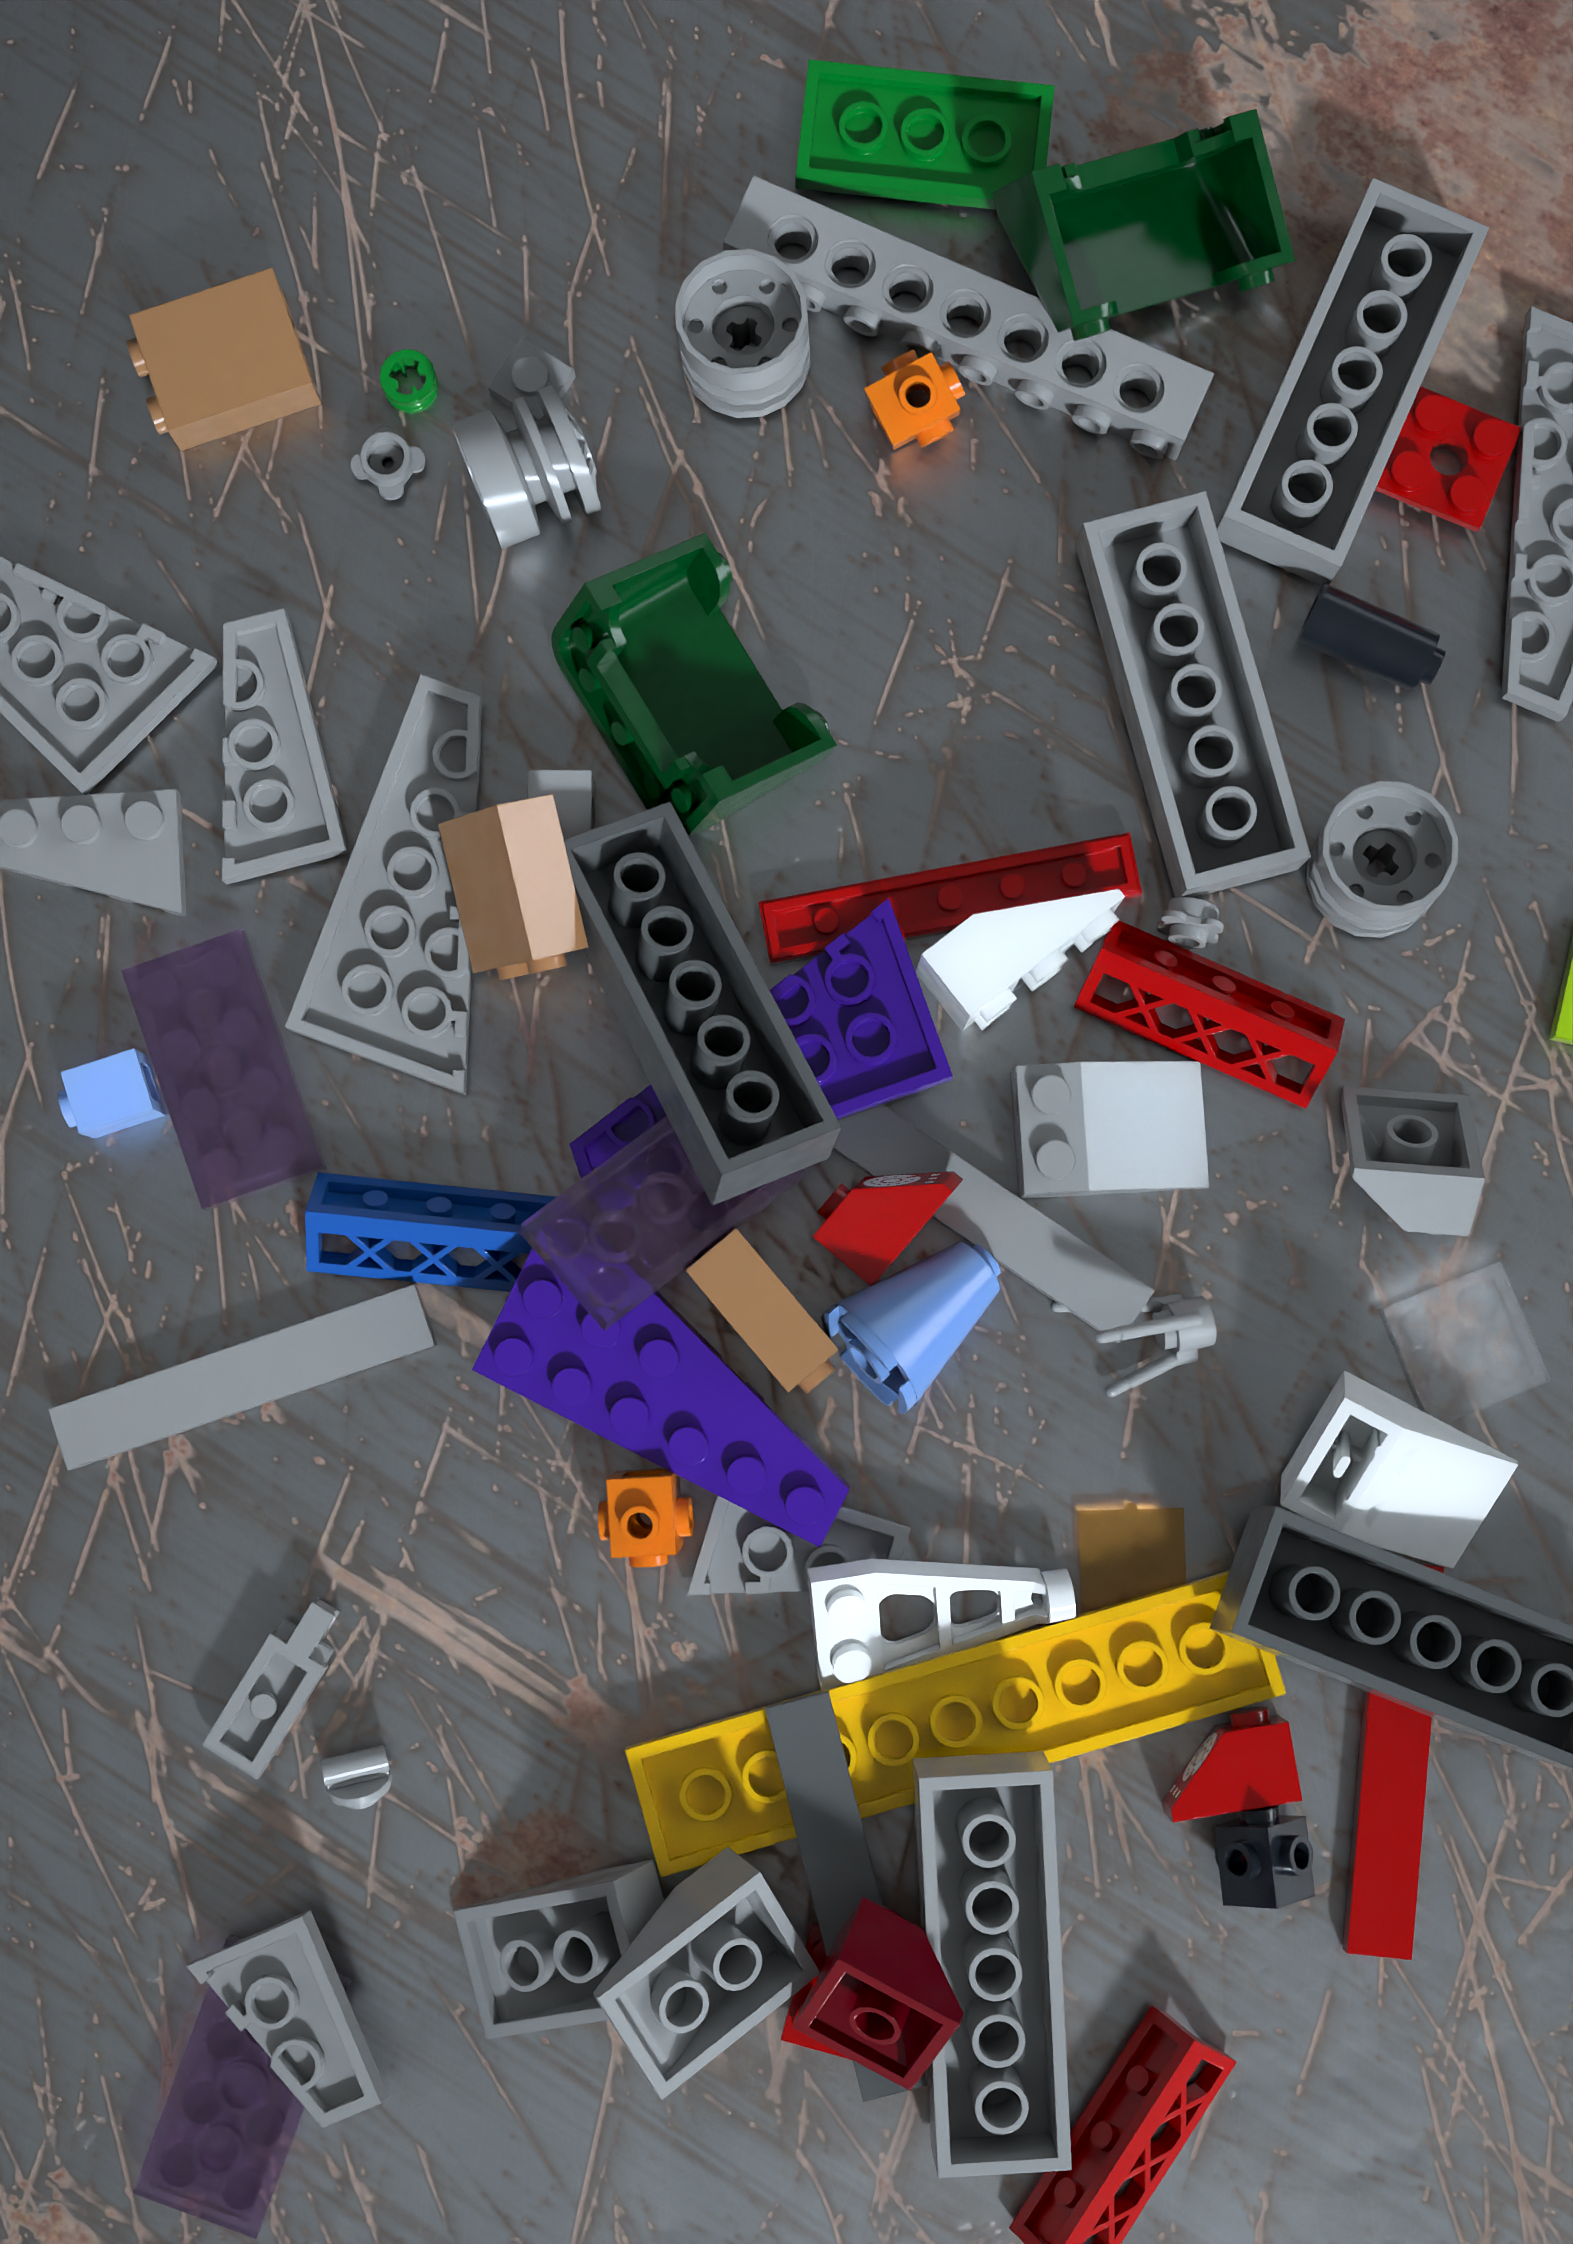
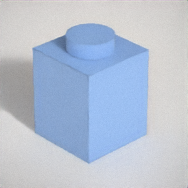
M135 1048L60 1072L65 1090L58 1092L60 1109L67 1125L70 1128L77 1126L79 1134L97 1138L166 1115L149 1057Z

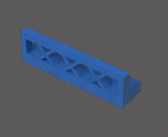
M318 1172L305 1210L306 1271L511 1292L522 1270L512 1259L522 1253L530 1254L557 1197ZM322 1233L346 1235L358 1248L351 1253L323 1251ZM393 1240L406 1241L414 1245L422 1254L413 1260L399 1259L390 1253L385 1246ZM457 1247L474 1248L486 1260L477 1266L460 1265L448 1253Z

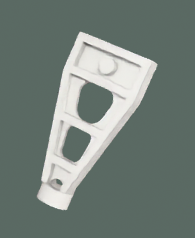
M866 1559L807 1569L817 1677L821 1691L846 1683L859 1682L873 1675L993 1641L1036 1624L1057 1623L1076 1617L1073 1585L1066 1568L1040 1572L1039 1568ZM992 1590L996 1593L997 1609L994 1613L961 1624H954L951 1622L949 1597L956 1591ZM1032 1593H1038L1040 1598L1031 1599ZM892 1594L925 1596L933 1602L934 1620L922 1632L897 1641H889L881 1636L879 1603L882 1599Z

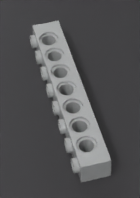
M754 175L723 241V251L754 249L776 256L796 273L806 293L808 311L819 312L823 308L844 317V322L861 334L877 336L878 333H881L901 342V347L906 352L915 350L918 358L932 352L934 357L946 362L949 361L957 366L959 373L972 382L981 385H991L994 382L1015 391V396L1024 404L1040 410H1047L1049 407L1055 408L1073 416V422L1088 432L1102 435L1108 431L1127 439L1135 451L1149 458L1162 459L1166 456L1175 461L1177 460L1214 376V373L1112 329L1089 338L1073 341L1071 330L1057 332L1040 298ZM787 243H798L803 245L809 252L802 258L791 260L784 258L777 251ZM844 267H854L863 272L865 278L856 284H845L840 282L834 274ZM909 291L918 295L922 303L912 309H903L895 305L891 298L896 293ZM956 316H968L974 319L980 328L975 332L962 334L953 330L948 321ZM1014 340H1023L1034 347L1036 354L1025 359L1017 358L1007 351L1005 345ZM1072 364L1082 365L1092 373L1094 379L1087 383H1075L1065 376L1062 369ZM1127 389H1138L1147 395L1150 405L1144 408L1130 407L1122 400L1120 393Z

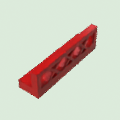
M1120 920L1111 927L1112 930L1103 937L1096 959L1079 992L1074 1008L1305 1109L1308 1107L1338 1052L1345 1018ZM1105 973L1128 983L1136 999L1117 1004L1094 993ZM1174 1003L1188 1010L1194 1024L1174 1029L1161 1023L1155 1008ZM1229 1029L1238 1031L1247 1036L1252 1050L1237 1054L1229 1053L1219 1048L1213 1034ZM1293 1055L1313 1065L1303 1084H1300L1277 1074L1272 1059Z
M1152 2005L1070 2132L1072 2170L1044 2172L1009 2229L1024 2244H1084L1087 2238L1096 2233L1097 2236L1092 2244H1121L1237 2062L1224 2051L1195 2037L1168 2013ZM1201 2059L1207 2061L1208 2063L1195 2083L1187 2086V2081ZM1168 2121V2125L1160 2138L1151 2142V2138L1159 2125ZM1132 2177V2182L1124 2194L1114 2199L1122 2183Z

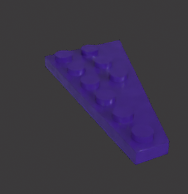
M889 898L871 911L869 917L847 934H841L824 948L825 950L793 975L789 974L770 989L778 1008L837 1120L953 1080L951 1069ZM651 1084L635 1097L628 1098L569 1144L589 1204L592 1207L694 1171Z
M562 1194L559 1195L472 1370L780 1528L821 1547L850 1490V1485L796 1430H792L764 1402V1398L722 1359V1356L651 1284L648 1285L619 1255L620 1253L577 1213L578 1210Z

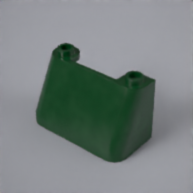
M1257 109L1228 116L1223 119L1224 123L1214 128L1207 127L1200 130L1196 128L1169 140L1076 165L1074 162L1061 167L1059 163L1037 169L992 193L998 218L1058 333L1071 330L1073 341H1078L1110 331L1108 319L1234 281H1236L1238 292L1257 288L1275 281L1272 269L1296 261Z
M706 532L584 583L555 625L551 635L552 649L560 669L646 809L648 810L671 802L689 838L705 831L825 759L837 746L830 734L827 721L818 711L805 703L799 702L783 710L781 709L721 612L720 608L726 602L730 593L732 572L729 563L722 554L717 552Z

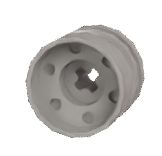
M754 249L725 250L701 261L683 280L675 302L676 331L681 351L683 373L694 395L713 411L734 418L763 417L786 406L802 389L811 366L807 296L796 273L776 256ZM734 348L740 349L741 352L735 351Z
M552 384L536 389L545 417L540 420L534 421L523 396L512 399L517 429L510 432H505L499 420L490 409L451 423L467 469L501 549L540 534L535 505L547 501L553 513L563 525L572 522L564 497V493L574 490L584 514L589 515L601 510L596 488L595 474L597 471L587 442L575 415L561 401Z
M1377 781L1354 789L1332 810L1310 851L1311 857L1307 860L1306 884L1315 907L1333 926L1355 936L1383 938L1407 930L1427 912L1435 899L1444 891L1458 864L1459 837L1451 816L1431 793L1407 782ZM1375 859L1385 865L1383 871L1376 878L1370 876L1365 871L1368 865L1373 863Z

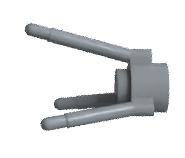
M1176 1293L1163 1297H1150L1141 1312H1155L1153 1313L1152 1320L1118 1326L1096 1333L1095 1339L1099 1343L1155 1335L1161 1350L1172 1349L1171 1353L1108 1385L1105 1391L1109 1397L1117 1396L1178 1365L1198 1361L1197 1349L1215 1344V1320L1211 1307L1204 1296L1183 1299L1181 1293ZM1055 1301L1051 1303V1308L1054 1312H1070Z

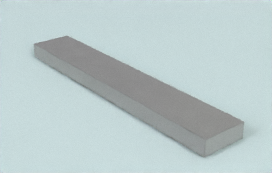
M880 1105L838 1120L841 1130L833 1150L871 1176L945 1171L957 1173L963 1178L962 1182L934 1213L932 1218L973 1246L979 1244L994 1257L996 1262L1066 1308L1097 1331L1133 1324L1154 1293V1289L886 1106Z
M413 1284L50 1408L48 1412L67 1470H74L413 1354L437 1344L418 1286Z

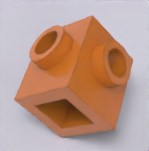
M915 350L908 351L883 365L881 370L885 377L864 388V394L893 451L914 439L918 440L922 448L954 431L955 429L950 420L959 416L961 410L956 400L965 395L961 382L949 361L938 365L932 352L918 358ZM912 391H923L929 397V402L920 408L911 406L907 402L906 397Z
M665 1468L619 1470L606 1479L607 1501H600L598 1505V1529L601 1541L610 1540L611 1558L629 1557V1566L656 1567L668 1564V1555H676L684 1545V1537L692 1536L694 1529L691 1497H681L680 1476ZM640 1513L649 1516L652 1525L645 1523L641 1519Z

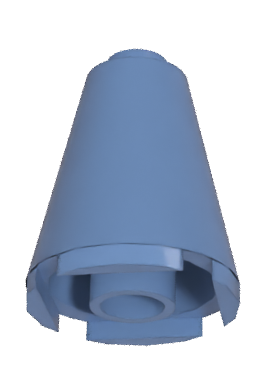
M957 1242L833 1304L821 1316L822 1325L829 1339L838 1332L841 1335L847 1349L839 1356L858 1380L886 1406H889L898 1399V1413L904 1414L917 1404L998 1294L1000 1284L997 1276L1001 1273V1270L994 1257L981 1245L975 1244L973 1247H970L963 1242Z

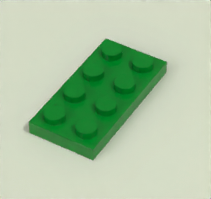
M809 59L795 188L996 210L992 196L994 191L1031 171L1047 166L1055 85Z

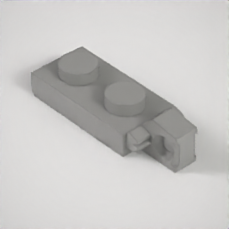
M318 1598L316 1602L312 1601L298 1626L287 1619L283 1620L277 1631H273L267 1637L202 1746L253 1778H260L329 1666L327 1662L335 1649L322 1641L340 1611Z

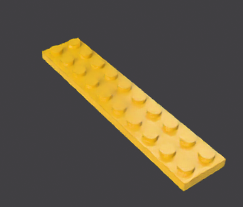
M1229 1570L1076 1615L1074 1619L1041 1625L983 1644L873 1675L859 1682L846 1683L788 1700L829 1691L860 1818L862 1819L915 1803L913 1758L1043 1751L1048 1762L1053 1763L1285 1695L1286 1691L1274 1654L1209 1629L1230 1572ZM765 1706L626 1747V1756L660 1878L702 1866L726 1847L740 1855L797 1838Z

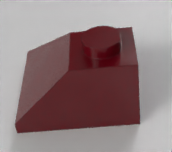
M863 1897L840 1931L792 2028L911 2091L959 2027L964 2013L924 1930L905 1920L894 1910L879 1906Z

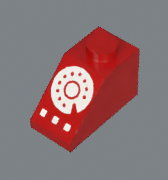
M954 1171L865 1176L851 1191L841 1183L817 1211L826 1221L812 1237L868 1285L872 1286L952 1194L963 1178Z
M1264 1706L1244 1708L1230 1712L1231 1722L1216 1724L1212 1727L1162 1799L1164 1813L1174 1823L1303 1801L1289 1722L1278 1714L1269 1715L1268 1707Z

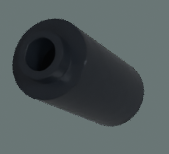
M1323 583L1297 638L1298 642L1410 692L1415 690L1419 682L1426 685L1432 683L1446 654L1445 650L1437 647L1440 638L1439 633L1327 583Z

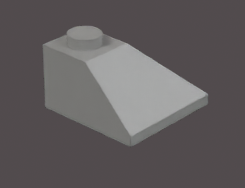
M1342 1086L1340 1099L1352 1178L1404 1231L1431 1235L1469 1236L1485 1180L1469 1096Z

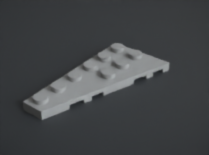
M1531 306L1525 315L1518 420V426L1522 429L1517 439L1501 698L1560 722L1566 717L1573 701V323Z
M0 556V713L80 792L87 795L220 663L215 657L196 648L192 649L167 637L163 632L149 625L140 624L109 609L105 604L20 563L16 564Z
M420 674L285 1028L466 1095L471 963L438 824L478 811L482 700L477 694Z

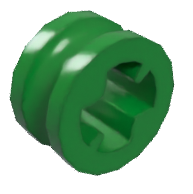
M404 349L396 351L386 358L381 367L379 379L385 397L392 407L402 413L411 414L422 412L430 407L438 396L439 382L434 366L428 357L417 350ZM416 369L424 385L420 390L412 386V394H402L399 383L395 378L400 373L407 377L406 370Z

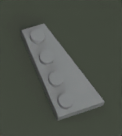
M285 608L223 623L225 738H223L222 763L225 765V800H222V827L224 828L222 881L227 885L349 853L289 614Z

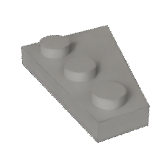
M177 789L0 800V869L65 886H74L104 894L114 899L130 903L135 902L187 917L181 793Z
M717 1495L687 1595H710L715 1593L768 1594L770 1592L809 1591L808 1568L866 1559L901 1560L910 1532V1526L842 1505L821 1547H818Z
M311 1910L197 1958L186 1966L201 1985L206 1981L228 2006L229 2009L225 2013L240 2031L246 2028L271 2057L270 2067L322 2128L375 2107L389 2096Z

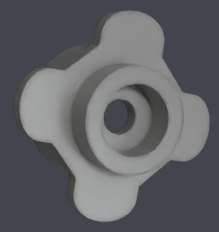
M381 426L376 428L372 436L365 441L361 453L353 456L351 470L357 479H367L377 486L382 498L396 500L404 494V484L411 475L424 469L426 459L419 447H409L405 440L397 435L394 428ZM386 458H391L394 460V464L390 468H385L382 465L383 461Z
M1176 897L1169 901L1168 910L1162 912L1161 920L1163 921L1157 922L1156 930L1164 935H1168V940L1177 946L1201 949L1206 944L1218 942L1219 935L1217 933L1223 932L1224 924L1218 921L1219 909L1214 904L1197 898Z

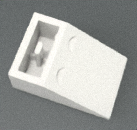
M1119 889L973 914L922 953L916 974L961 1031L976 1022L981 1030H984L1012 1007L1011 1004L1017 999L1013 994L1015 990L1025 983L1033 992L1062 969L1061 965L1068 960L1064 953L1072 946L1076 945L1079 951L1083 953L1111 931V927L1119 921L1114 911L1125 896Z
M1343 1371L1281 1474L1280 1505L1307 1519L1374 1546L1453 1569L1517 1468L1518 1461L1364 1380Z

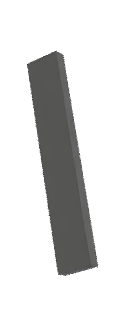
M827 1690L765 1706L826 1955L828 1956L840 1931L862 1898L865 1897L879 1906H882L829 1691ZM853 2061L863 2102L908 2091L902 2086ZM925 2073L912 2089L928 2085Z

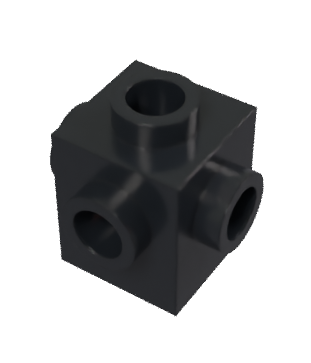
M1278 1805L1239 1811L1240 1818L1214 1826L1216 1840L1215 1859L1219 1867L1223 1906L1278 1909L1315 1896L1312 1873L1313 1849L1308 1839L1306 1816L1279 1815Z

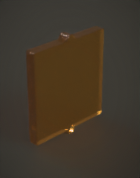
M1128 1502L1124 1505L1123 1509L1077 1510L1080 1614L1186 1583L1184 1508H1137L1134 1503Z

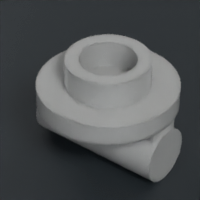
M385 1745L320 1760L327 1795L333 1803L350 1809L367 1808L375 1804L391 1787L392 1778Z

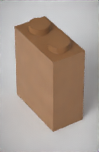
M273 267L129 315L136 338L126 341L131 359L140 378L149 375L155 392L154 396L146 398L149 413L158 434L161 435L169 432L180 451L322 404L283 289Z
M553 794L494 805L438 824L473 973L497 968L499 981L567 966L565 953L588 948Z
M737 1228L686 1270L689 1276L787 1392H790L799 1385L808 1394L836 1370V1367L829 1358L839 1349Z

